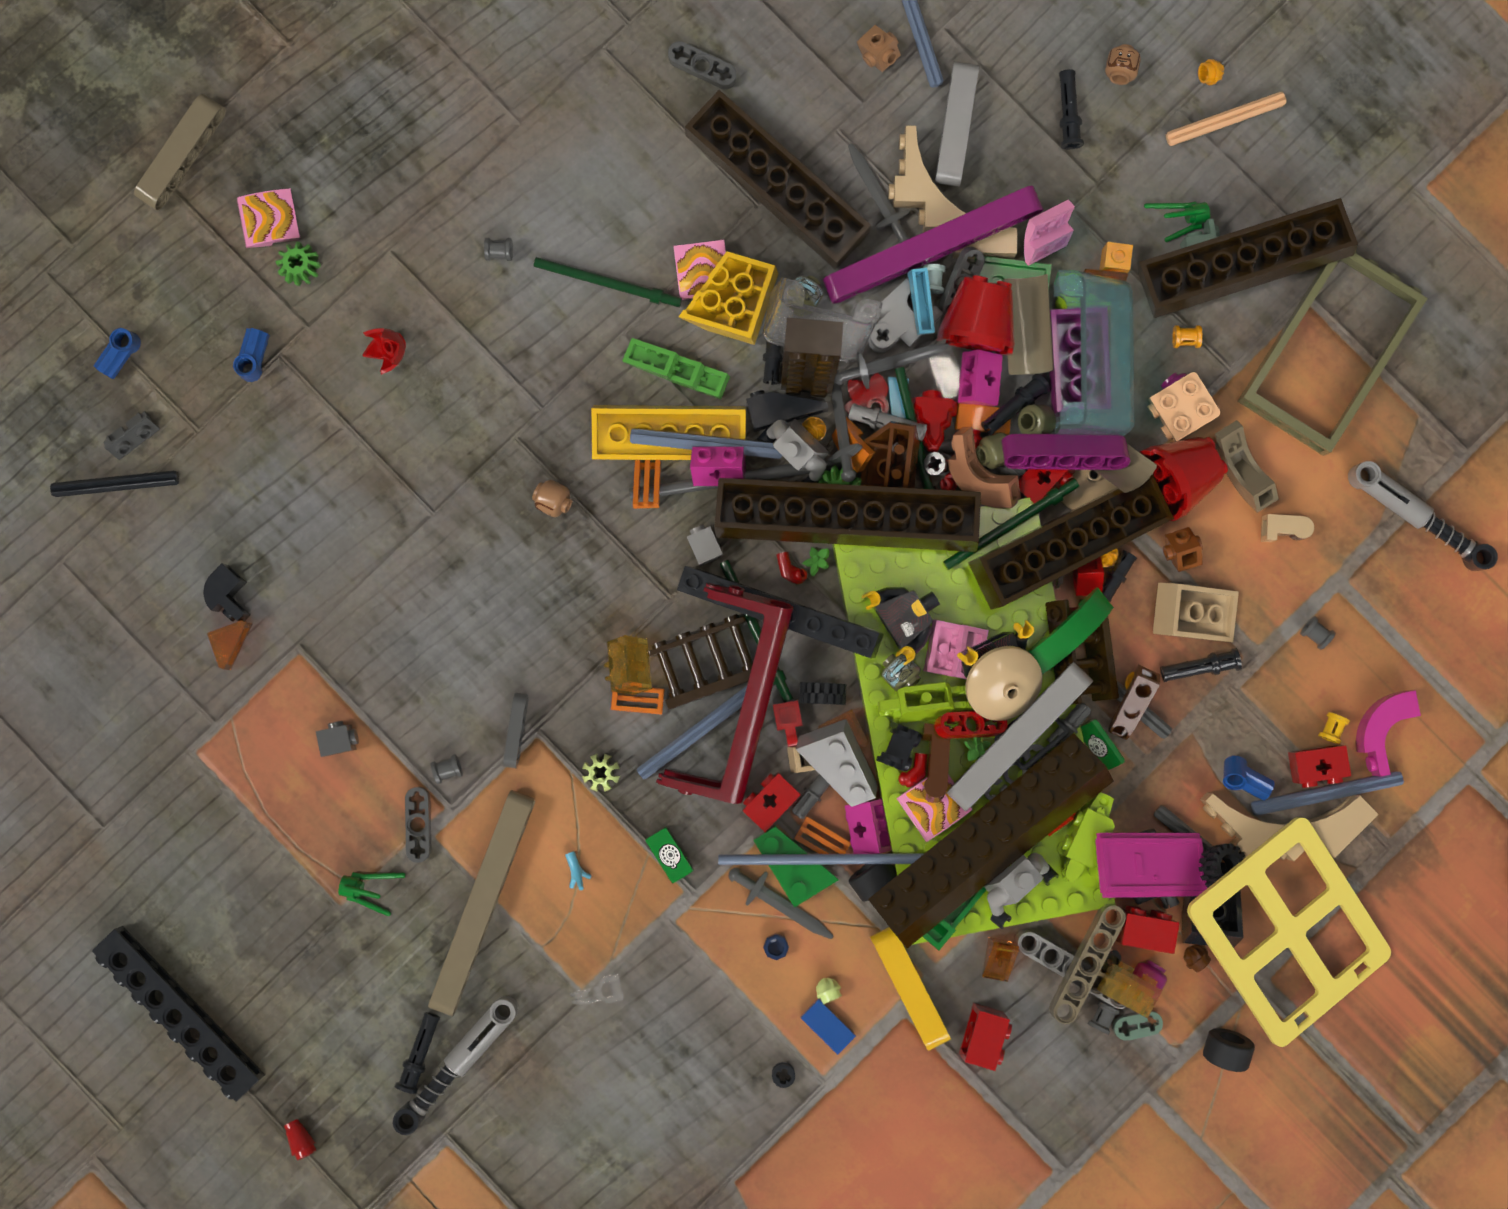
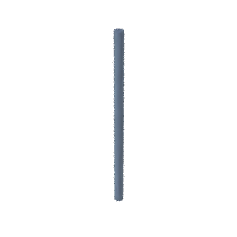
M925 853L719 855L718 861L719 865L912 864Z

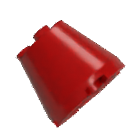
M973 275L972 278L964 277L938 329L936 340H946L945 344L969 350L996 351V354L1012 355L1015 345L1012 284L1003 281L987 283L988 278Z
M1195 437L1150 446L1140 451L1142 455L1157 465L1153 476L1174 517L1171 521H1176L1187 515L1223 480L1224 474L1228 472L1227 464L1221 459L1216 450L1215 442L1210 437Z

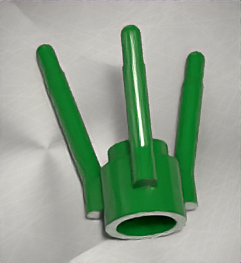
M1206 202L1144 204V208L1185 209L1164 214V218L1185 216L1186 222L1188 224L1191 223L1190 226L1164 239L1165 242H1169L1193 230L1202 229V223L1210 219V209Z
M353 872L351 876L344 875L342 877L338 894L339 896L347 897L348 901L359 903L376 912L390 916V911L360 898L362 895L376 899L381 897L380 894L364 890L365 884L361 880L405 878L406 874H361Z

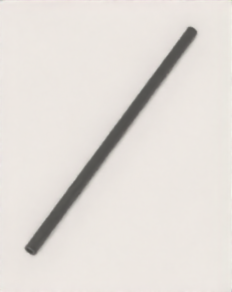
M952 439L943 440L937 452H953ZM923 443L925 455L927 456L928 454L933 453L928 452ZM829 458L824 459L826 462L825 470L830 471L834 465L838 469H842V462L832 463L829 461ZM791 464L746 470L745 479L772 480L810 474V471H798ZM692 479L660 484V497L718 488V486H693ZM650 485L649 498H653L654 485ZM644 486L640 487L639 500L643 499ZM630 488V498L633 501V488Z

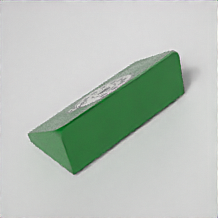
M1090 719L1081 725L1084 743L1108 770L1125 762L1124 757L1097 719Z
M667 826L645 840L672 884L694 871V868Z

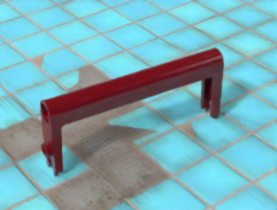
M706 583L704 591L708 593L707 598L763 614V627L722 781L665 769L664 773H659L658 777L661 779H657L656 783L678 789V792L685 795L697 794L727 803L740 804L744 799L793 606L782 601L744 592L745 589L739 586L730 585L728 588Z

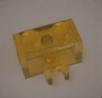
M624 635L608 641L609 661L604 664V668H609L610 675L606 676L605 680L610 681L611 692L636 695L652 689L647 639Z
M1122 961L1118 965L1111 962L1097 990L1148 1019L1163 991L1156 986L1158 981L1146 974H1143L1142 978L1133 974L1135 968Z

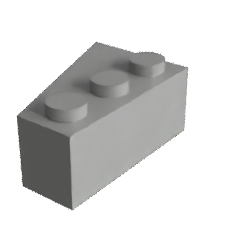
M847 719L799 736L796 750L851 807L876 798L878 784Z

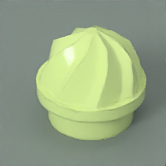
M823 978L816 986L817 998H821L823 1005L842 996L840 992L841 986L834 979Z

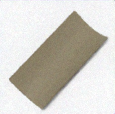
M1048 275L1021 279H1003V282L1012 284L1011 289L1013 290L1015 345L1013 354L1008 355L1009 375L1037 374L1052 371L1053 357Z
M1088 415L1084 417L1078 428L1071 433L1075 435H1114ZM1128 444L1130 464L1120 470H1094L1124 493L1135 490L1144 484L1157 467L1154 462Z

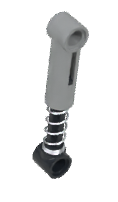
M1365 461L1350 469L1348 481L1352 487L1362 489L1415 528H1426V532L1430 531L1436 536L1435 539L1440 538L1445 542V545L1448 544L1454 548V552L1458 551L1467 569L1482 571L1490 569L1496 564L1498 554L1493 546L1481 544L1473 539L1468 540L1464 537V533L1455 531L1454 526H1448L1444 519H1439L1435 516L1434 508L1383 473L1376 463ZM1362 469L1366 470L1369 475L1367 482L1360 476ZM1478 552L1483 554L1484 561L1482 564L1477 561L1476 555Z
M510 996L499 997L444 1058L445 1066L443 1068L440 1067L441 1071L435 1077L432 1076L433 1080L427 1086L424 1085L425 1089L419 1095L416 1094L417 1098L408 1101L396 1112L392 1123L397 1133L409 1135L416 1131L425 1118V1114L428 1113V1108L431 1104H436L438 1096L444 1095V1090L447 1086H452V1081L455 1077H463L514 1020L519 1009L518 1003L514 998ZM502 1004L510 1008V1016H501L498 1013V1006ZM493 1021L495 1025L480 1041L477 1037ZM402 1114H410L413 1117L414 1123L412 1125L405 1124L402 1120Z

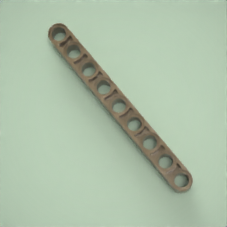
M513 790L509 792L428 1008L452 1017L454 1016L536 799Z

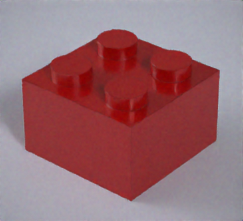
M1125 906L1123 911L1126 919L1116 939L1117 942L1126 946L1175 954L1180 923L1172 919L1173 915L1153 909L1148 914L1146 913L1147 910H1143L1140 907Z
M973 1003L959 1054L964 1062L996 1071L997 1065L1002 1064L1005 1050L1002 1049L1004 1039L1008 1040L1012 1031V1024H1009L1010 1019L1003 1011Z

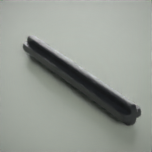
M173 470L56 482L50 485V492L54 497L170 486L179 484L178 472Z

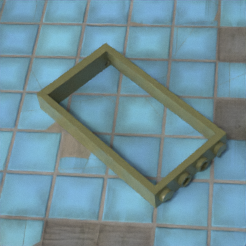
M1355 251L1353 256L1341 259L1340 261L1411 304L1330 436L1326 438L1256 392L1338 261L1322 266L1237 401L1323 456L1332 452L1428 299L1422 295L1421 290L1404 284L1396 274L1385 272L1379 268L1375 261L1368 258L1364 259L1357 254V251Z

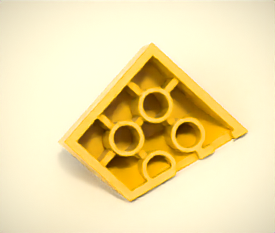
M726 251L709 274L708 280L695 293L691 303L678 317L704 330L755 345L779 274L776 266Z

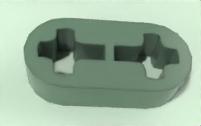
M1143 1010L1116 1017L1112 1024V1030L1122 1040H1133L1158 1034L1162 1030L1163 1020L1155 1011ZM1148 1016L1156 1020V1023H1153L1152 1029L1147 1025L1140 1026V1023L1148 1021ZM1124 1021L1128 1025L1135 1024V1027L1127 1029V1034L1118 1029L1122 1027V1022Z

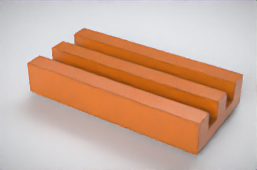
M635 460L634 509L659 508L660 460H655V462L645 460V463ZM655 469L653 502H649L650 470ZM641 470H644L643 502H639Z
M613 684L611 710L663 714L665 689ZM618 690L658 693L659 696L658 699L618 695ZM617 700L658 704V707L653 709L617 705Z
M808 816L794 837L795 840L818 854L829 853L801 837L803 832L838 854H845L851 845L848 840ZM807 825L814 826L844 844L843 847L839 848L807 829Z

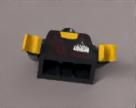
M886 587L862 595V598L868 597L871 601V604L866 609L873 608L897 645L899 651L895 654L896 657L903 654L907 659L903 665L910 663L915 658V655L925 646L932 632L930 624L933 620L928 612L940 605L935 594L931 591L919 599L914 590L909 592L905 587Z
M1025 620L1024 627L1019 623L1013 625L1016 634L1014 632H1002L973 647L967 646L966 650L957 654V657L962 661L964 676L967 678L975 662L985 653L995 648L1015 646L1026 650L1028 638L1034 633V627L1028 620Z

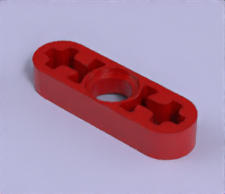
M975 711L947 712L936 719L934 726L937 734L945 739L997 736L1007 729L1008 723L1007 720H992L994 723H997V727L995 725L985 726V723L991 720L980 716ZM967 718H971L975 721V731H971L967 727ZM944 722H947V724L958 723V726H955L952 729H950L949 727L945 726Z

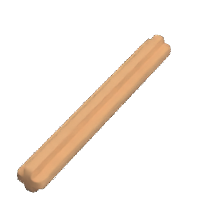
M1278 92L1171 130L1166 134L1167 143L1169 146H1173L1283 107L1287 103L1285 94Z

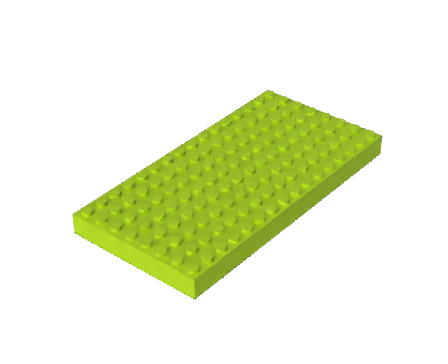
M1030 498L1019 499L1012 508L980 507L979 538L1034 503ZM1039 513L950 570H947L943 561L959 551L832 544L846 620L884 633L876 658L870 659L853 653L880 798H882L892 848L891 854L926 853L990 800L983 794L971 806L972 811L926 842L896 799L910 789L900 785L898 781L899 774L904 771L876 761L877 756H880L882 752H886L893 735L890 732L892 728L890 723L891 721L918 731L922 735L924 724H935L936 719L899 723V719H894V716L879 717L878 702L889 700L891 695L897 694V691L882 678V671L885 668L882 664L891 654L895 655L899 649L873 608L866 609L871 604L868 597L862 598L861 596L870 591H878L886 587H905L909 592L914 590L919 599L932 591L940 603L939 606L928 612L932 620L989 630L987 639L1002 632H1014L1016 634L1013 625L1019 623L1024 627L1025 620H1028L1034 627V633L1027 641L1026 651H1029L1041 638L1049 635L1045 604L1046 602L1056 601L1052 582L1003 607L990 610L968 562L1041 526ZM928 638L925 646L913 659L921 670L919 674L921 679L915 686L942 682L950 683V687L966 686V679L923 671L929 644ZM1054 667L1042 675V686L1038 697L1055 681ZM966 696L953 698V702L968 701ZM1076 704L1070 705L1059 716L1060 720L1065 719L1076 707ZM1014 717V718H1012V719H1008V720H1007L1008 725H1009L1014 719H1016L1017 717ZM967 718V727L971 731H975V721L971 718ZM992 720L985 723V726L995 725L997 727V723H994ZM1054 721L1033 744H1038L1045 748L1050 744L1046 739L1051 736L1059 725ZM944 722L945 725H950L951 729L958 726V723L947 724V722ZM1081 726L1077 728L1078 733L1074 734L1084 743ZM995 736L981 737V741L991 742V745L985 751L995 742ZM950 738L948 775L954 783L978 760L968 761L967 757L969 748L966 747L964 741L973 740V738ZM921 740L917 747H913L909 756L912 758L909 770L914 767L915 753L929 754V741ZM1055 746L1050 751H1048L1047 754L1050 753L1053 749H1055ZM1031 750L1029 752L1031 754V757L1027 761H1023L1022 757L1019 760L1025 765L1034 756H1036L1040 752V750ZM928 758L925 778L927 777L928 772ZM1017 765L1011 766L1008 770V776L1013 781L1022 775V770ZM1003 775L999 778L1002 780L999 785L993 784L990 787V796L993 794L998 795L1000 793L999 789L1004 784L1007 787L1010 785L1005 781ZM1090 800L1083 807L1087 808L1092 800ZM1072 821L1050 837L1047 835L1024 854L1027 858L1032 853L1040 854L1056 871L1059 877L1052 878L1049 881V886L1043 881L1039 882L1019 902L1003 906L1004 911L1012 917L1011 921H1006L1003 927L1098 910L1106 904L1116 905L1115 898H1102L1098 865L1091 868L1085 866L1082 874L1079 875L1080 878L1076 882L1068 881V879L1066 880L1062 876L1063 865L1067 857L1062 855L1064 849H1061L1066 835H1071L1075 825H1072ZM893 864L897 875L911 865ZM987 890L955 928L956 931L951 937L999 928L990 920L992 912L987 900L989 893ZM921 937L914 944L924 943L928 941Z

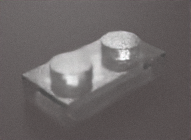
M949 345L948 349L927 358L937 387L942 392V398L955 399L959 396L961 371L952 347Z

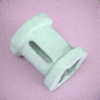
M940 264L924 265L923 268H928L930 293H944L942 275L946 271V267Z

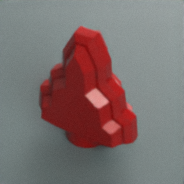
M928 390L922 393V397L912 398L917 422L927 425L926 434L922 441L928 452H937L944 440V431L951 426V419L957 414L958 402L953 399L942 398V392L938 390Z

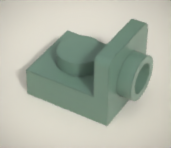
M1208 219L1204 223V234L1201 231L1187 234V237L1180 243V247L1185 248L1219 237V228L1217 225L1215 226L1214 219Z

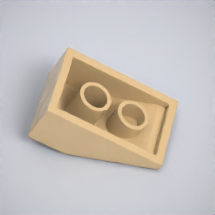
M1158 583L1153 634L1233 642L1239 592L1184 584Z

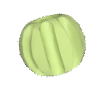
M598 754L590 756L593 760L592 766L584 762L582 769L588 770L589 775L582 776L584 783L588 780L593 781V786L590 789L597 792L599 784H602L605 792L612 789L609 785V779L618 783L620 776L613 775V770L620 769L618 762L613 766L609 765L608 762L612 756L604 754V759L601 762ZM605 767L607 769L605 771L607 777L597 778L595 776L597 774L595 768Z

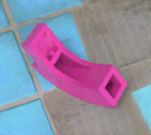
M1416 690L1387 695L1376 701L1363 715L1356 734V750L1359 753H1368L1366 766L1368 771L1372 773V776L1391 775L1385 749L1386 735L1396 722L1421 716Z

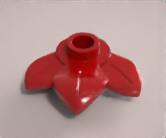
M879 373L873 374L869 381V389H866L860 380H849L848 394L851 401L844 405L847 414H849L853 403L870 409L873 404H878L882 412L888 413L889 404L885 398L889 388L885 379Z

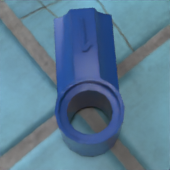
M124 328L115 329L109 337V344L94 364V367L104 375L115 379L130 355L139 350L141 346L139 336ZM128 335L129 343L127 346L122 347L121 340L124 336Z
M254 328L246 329L239 356L233 362V368L247 382L257 381L262 375L261 364L270 337L268 333ZM253 363L252 370L243 373L244 366Z
M1229 756L1225 759L1223 784L1225 787L1231 790L1242 789L1264 801L1271 795L1275 786L1273 780L1247 767V761L1243 757Z

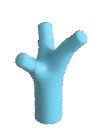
M573 851L565 854L571 872L569 887L574 888L577 882L579 890H583L582 877L591 879V874L581 868L576 853Z

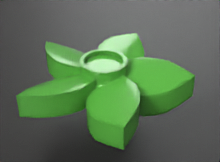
M811 547L809 552L811 558L805 560L802 564L811 567L810 573L814 576L818 572L819 567L822 569L829 568L826 561L829 557V549L826 548L818 551Z
M981 737L964 741L966 747L969 748L967 753L968 761L979 759L986 752L985 749L991 745V742L981 741Z

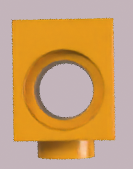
M1107 242L1102 249L1099 274L1125 277L1130 271L1133 245Z

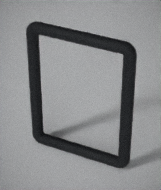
M1020 714V715H1019L1016 719H1014L1009 725H1007V729H1008L1022 714ZM1059 717L1055 722L1064 732L1025 765L1017 759L1015 763L1021 770L1029 769L1069 734V728ZM1001 733V734L995 736V738H994L995 741H996L1003 733Z

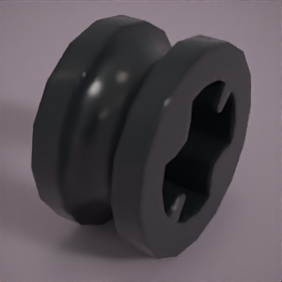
M779 1062L773 1067L772 1079L776 1086L787 1088L794 1083L795 1071L791 1064ZM781 1069H787L788 1075H791L789 1079L785 1078L786 1081H780V1077L777 1075L778 1071L782 1072Z

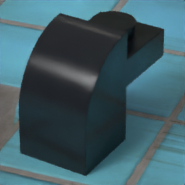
M221 563L205 582L203 595L206 605L211 611L219 612L224 608L222 613L232 622L235 620L245 622L251 614L233 597L247 582L229 565Z

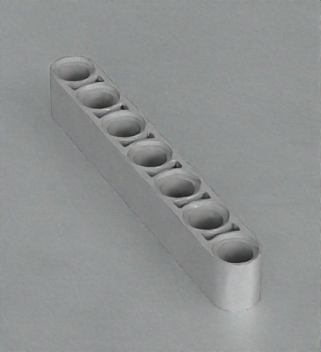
M1073 662L946 793L964 811H967L1086 690L1093 680Z

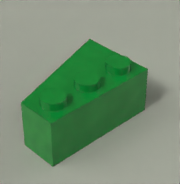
M776 825L753 838L761 854H809ZM769 865L794 908L839 880L837 876L823 865Z

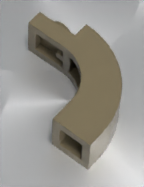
M1236 420L1215 433L1217 440L1215 444L1216 450L1228 466L1226 474L1243 499L1257 513L1277 501L1279 498L1275 482L1262 471L1251 455L1243 426Z

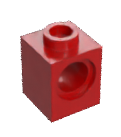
M1101 556L1073 570L1072 579L1076 596L1088 595L1097 587L1102 592L1104 569Z

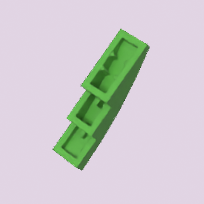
M631 338L622 360L624 363L720 400L730 378L727 373L679 356L676 352Z

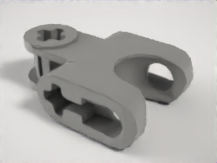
M908 278L894 289L874 310L882 318L871 329L868 337L869 347L876 353L887 352L900 339L911 347L924 335H917L914 312L910 310L907 304V299L911 295ZM932 306L935 325L940 320L943 312L937 306ZM878 335H879L880 337L883 336V335H885V336H886V340H881V341L879 342V341L877 340V337H878Z

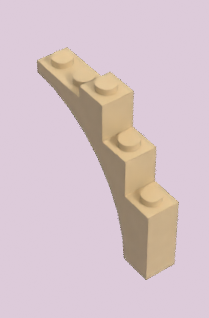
M906 126L904 134L899 136V150H904V159H899V175L903 176H895L893 184H889L888 199L893 200V208H923L919 209L918 223L923 225L924 233L966 213L945 198L932 182L918 148L916 126ZM1009 227L967 247L977 248L984 256L1014 259L1017 254V228ZM964 248L953 252V258H958ZM973 255V257H968L967 259H975Z
M1206 793L1200 799L1205 805L1203 810L1213 819L1217 817L1223 823L1221 828L1230 837L1236 836L1229 844L1238 846L1240 848L1239 852H1244L1246 856L1243 859L1288 824L1262 822L1247 817L1227 806L1213 793ZM1353 795L1336 808L1319 817L1308 819L1332 858H1335L1379 814L1361 796ZM1297 843L1283 854L1280 859L1284 860L1286 858L1295 861L1304 852V849L1300 843Z

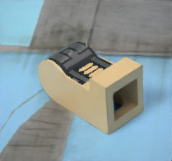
M1277 514L1262 516L1261 542L1276 541L1277 536H1289L1293 540H1302L1310 537L1314 532V523L1305 516Z

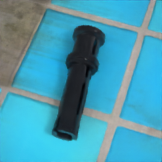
M1072 69L1059 72L1063 115L1059 122L1063 133L1061 148L1067 150L1078 149L1084 145L1080 133L1082 119L1078 116L1076 72Z
M1034 374L1029 383L1024 387L1021 386L1016 389L1014 397L985 421L981 422L984 431L986 432L990 429L987 434L993 435L995 431L1024 407L1034 405L1038 397L1050 392L1047 380L1040 374Z
M1232 648L1230 652L1210 653L1207 658L1161 666L1160 673L1163 682L1210 672L1211 674L1219 675L1221 671L1231 669L1239 671L1242 669V663L1238 649Z
M424 1012V1017L409 1059L403 1061L402 1066L404 1069L399 1082L395 1083L394 1087L409 1094H417L418 1089L416 1087L420 1075L426 1069L423 1063L438 1021L441 1018L440 1016Z

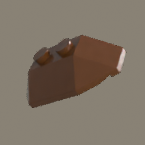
M890 421L864 441L875 453L865 469L861 471V486L915 487L920 445L916 425Z

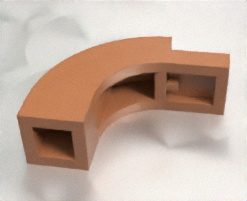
M963 427L957 431L952 438V449L955 451V454L947 462L950 473L962 491L981 492V504L993 508H1012L1015 506L1018 500L1021 499L1018 475H996L986 470L976 455L972 427Z

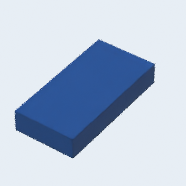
M817 999L800 1017L837 1055L856 1037L825 1004L823 1005L820 999Z

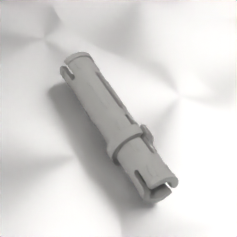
M853 403L849 412V419L869 424L874 429L877 427L882 428L890 421L916 425L918 437L921 441L926 434V424L884 413L879 408L870 409Z

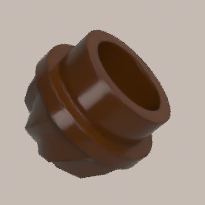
M1197 945L1187 947L1183 957L1186 966L1189 969H1193L1196 973L1203 970L1211 961L1208 951Z

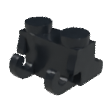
M891 721L890 727L892 728L890 732L893 735L886 752H882L880 756H877L876 761L907 772L912 764V758L909 757L913 747L919 745L922 735L918 731Z

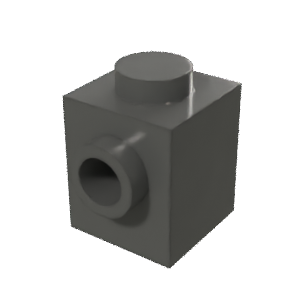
M343 721L327 724L328 729L316 731L321 757L357 750L356 744L359 743L357 731L352 729V725H344Z

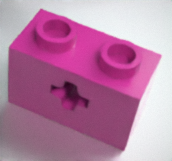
M983 350L962 353L958 403L998 406L1003 355Z
M692 447L690 469L693 486H718L719 478L745 479L746 461L744 447Z
M882 798L870 800L853 807L849 804L845 805L846 821L848 822L851 837L850 843L854 854H880L892 850Z

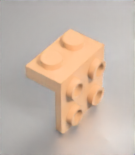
M1195 372L1186 375L1148 399L1150 405L1147 408L1154 419L1160 418L1164 425L1161 427V430L1168 441L1171 439L1174 442L1179 441L1220 415L1219 408Z

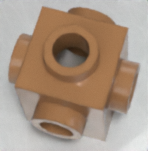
M876 25L857 41L866 64L871 68L875 66L881 72L886 70L901 56L897 46L899 43L897 38L891 32L886 33Z

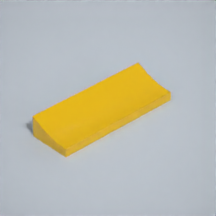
M593 405L591 408L592 459L691 460L692 450L632 444L630 442V434L633 428L746 440V406Z

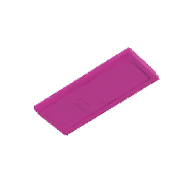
M1096 833L1097 839H1095L1102 898L1199 896L1207 889L1205 885L1207 881H1202L1200 877L1204 873L1203 871L1199 872V867H1203V864L1199 863V859L1204 858L1201 855L1203 853V844L1200 833Z

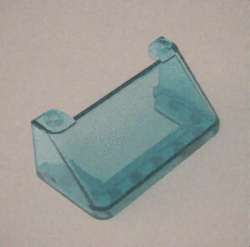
M1058 270L1053 283L1054 296L1063 298L1067 309L1081 308V402L1068 403L1062 408L1060 422L1055 423V434L1124 436L1132 430L1135 422L1132 287L1124 280L1076 270Z

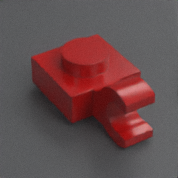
M798 700L774 704L773 710L777 731L785 729L788 747L797 746L798 740L795 727L803 726Z

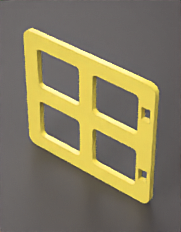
M1296 817L1191 901L1187 908L1188 916L1271 1042L1279 1047H1284L1293 1041L1387 962L1391 956L1389 945L1311 823L1302 817ZM1297 843H1300L1326 883V889L1293 916L1268 879L1265 871L1267 867ZM1245 885H1248L1273 923L1275 931L1247 955L1240 958L1213 918V912ZM1340 905L1366 945V951L1333 978L1307 939L1306 932ZM1289 948L1314 986L1315 993L1281 1021L1255 982L1254 975L1283 950ZM1364 963L1367 968L1356 975L1354 969ZM1305 1012L1308 1017L1297 1025L1294 1020Z

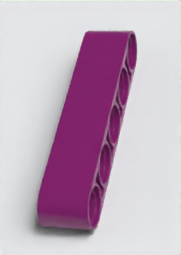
M1010 434L1001 441L1004 464L1010 469L1120 470L1130 464L1127 441L1121 435Z

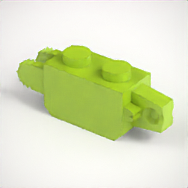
M947 682L903 687L898 689L897 694L891 695L889 700L878 702L879 717L894 716V719H899V723L937 719L947 712L970 711L972 707L968 701L953 702L955 697L966 696L965 686L950 687V683Z
M1100 792L1093 798L1087 808L1083 807L1082 811L1078 810L1075 814V819L1072 821V825H1075L1071 835H1066L1061 849H1064L1062 855L1067 857L1062 869V876L1066 880L1076 882L1080 878L1079 875L1082 874L1085 866L1091 868L1098 865L1095 839H1097L1096 833H1112L1115 827L1113 820L1109 818L1114 800L1111 796Z

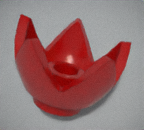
M376 328L363 332L365 336L374 338L367 346L363 356L383 360L380 370L381 375L391 371L401 362L405 354L406 342L400 333L387 328Z

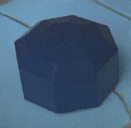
M775 933L766 938L763 948L767 957L779 960L786 956L789 945L784 936Z

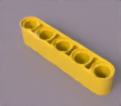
M890 927L870 936L927 1050L930 1051L951 1040L899 938Z

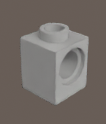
M700 525L690 530L691 535L687 536V539L699 566L723 557L710 526L705 528L704 525Z

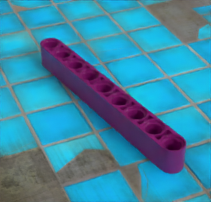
M1027 186L823 278L822 281L831 303L837 304L904 275L912 269L922 267L1040 214L1044 209L1034 186Z

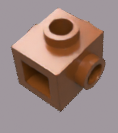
M1190 527L1165 534L1164 556L1167 561H1172L1178 572L1203 565L1202 541L1198 535L1195 536Z

